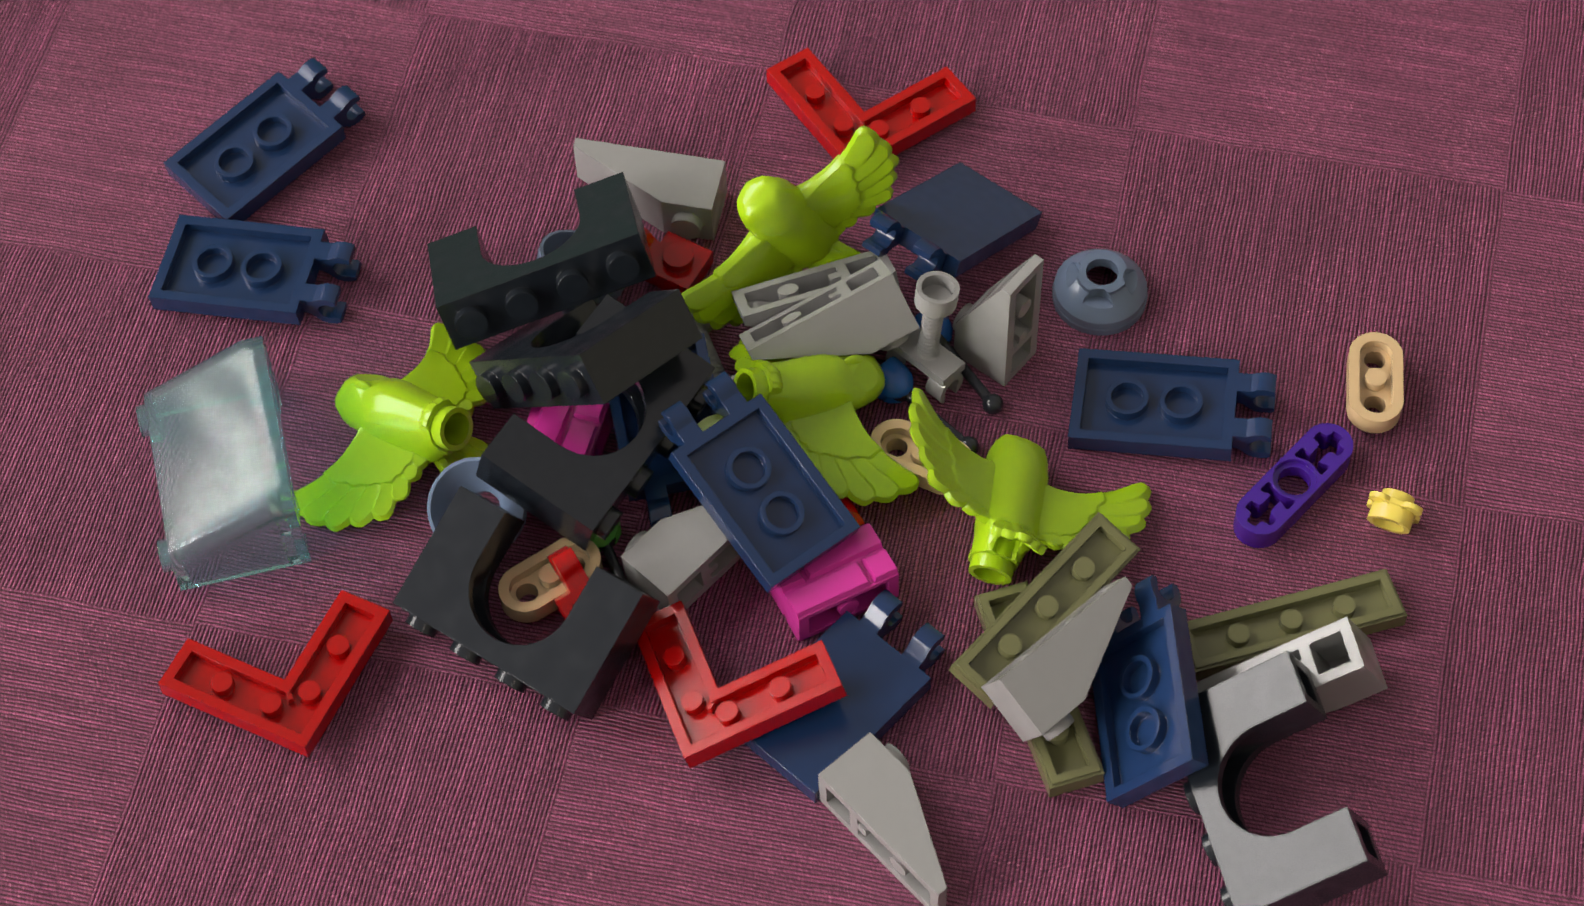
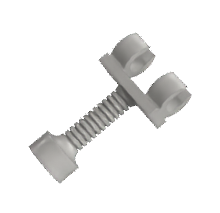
M930 271L919 277L915 289L914 303L919 312L923 314L921 327L911 332L909 338L902 345L888 350L885 361L894 356L905 365L907 360L929 377L925 391L939 402L944 403L945 392L948 388L957 393L963 382L961 372L965 369L966 364L939 344L943 319L955 311L960 286L952 275L942 271Z

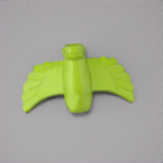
M860 126L841 155H837L823 170L797 186L786 179L764 175L752 178L746 182L737 198V209L740 219L749 230L748 234L732 255L717 267L712 275L681 293L694 319L701 324L709 323L715 330L723 328L728 323L732 326H739L743 321L733 301L732 291L800 272L805 268L810 269L861 254L858 250L842 243L838 239L846 228L853 227L856 224L858 217L870 216L874 213L876 205L885 203L892 198L894 190L891 185L898 177L894 169L899 163V158L892 153L890 143L880 138L876 131L869 127Z
M438 322L431 327L430 344L425 357L404 378L398 379L382 375L359 373L349 377L337 392L335 407L343 421L358 432L343 455L322 476L289 494L286 498L287 509L292 514L303 516L305 521L311 526H326L333 532L341 531L350 524L361 528L373 519L380 522L388 520L394 512L396 503L402 502L409 497L411 483L421 478L422 470L430 463L434 462L441 473L453 462L469 457H481L488 445L484 441L472 437L473 420L471 416H473L474 407L482 406L487 401L477 389V376L469 362L486 352V350L476 343L456 350L444 324Z
M741 339L739 344L734 346L729 352V356L736 362L735 369L737 373L733 381L747 402L762 394L839 499L848 497L860 506H867L873 501L890 503L899 495L911 494L917 490L919 486L917 475L888 456L869 436L855 410L876 400L885 386L884 372L879 362L872 355L837 356L817 354L799 358L752 360Z
M913 388L912 403L908 409L911 421L910 435L919 449L918 453L921 463L928 470L927 481L935 490L944 494L949 504L954 507H961L967 515L975 516L973 544L968 556V561L970 562L968 571L976 579L995 585L1011 583L1014 572L1030 549L1039 555H1043L1048 547L1052 550L1064 549L1098 512L1105 516L1129 539L1130 534L1140 532L1146 527L1144 518L1150 514L1152 507L1148 501L1151 496V489L1145 483H1135L1110 492L1087 494L1067 492L1048 485V460L1046 452L1041 446L1019 436L1004 434L991 446L985 459L963 445L940 420L924 392L919 388Z

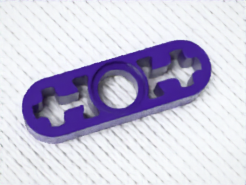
M1322 423L1313 426L1240 499L1235 511L1233 530L1236 537L1243 544L1253 548H1266L1275 544L1347 470L1354 446L1353 439L1347 430L1332 423ZM1329 446L1336 448V454L1332 452L1327 453L1318 462L1316 469L1313 463L1316 459L1318 447L1323 450ZM1285 476H1297L1307 483L1309 489L1303 494L1291 495L1280 488L1278 481ZM1270 502L1275 506L1271 510L1268 524L1260 522L1255 526L1249 522L1250 516L1256 519L1261 517L1268 510Z

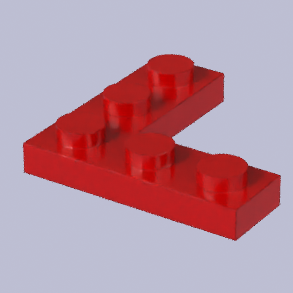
M808 47L766 69L767 83L833 159L837 155H841L860 126H866L876 131L880 138L890 143L892 153L898 155L976 111L975 96L947 66L866 111L857 104Z
M341 590L285 680L187 638L158 682V685L164 695L309 758L393 622L392 615L387 608Z
M682 600L654 612L637 641L683 758L690 768L847 696L822 640L719 687Z

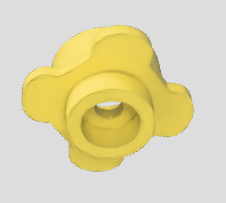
M1384 488L1382 492H1370L1366 506L1370 509L1367 520L1371 524L1392 533L1409 534L1412 525L1419 523L1423 508L1414 504L1415 499L1411 495L1392 488Z

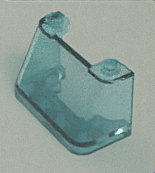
M263 336L241 340L144 393L145 404L136 406V414L142 436H150L166 535L165 539L157 540L158 554L164 573L174 571L180 590L183 591L311 562L307 537L303 533L300 524V508L293 486L281 422L282 402L279 386Z

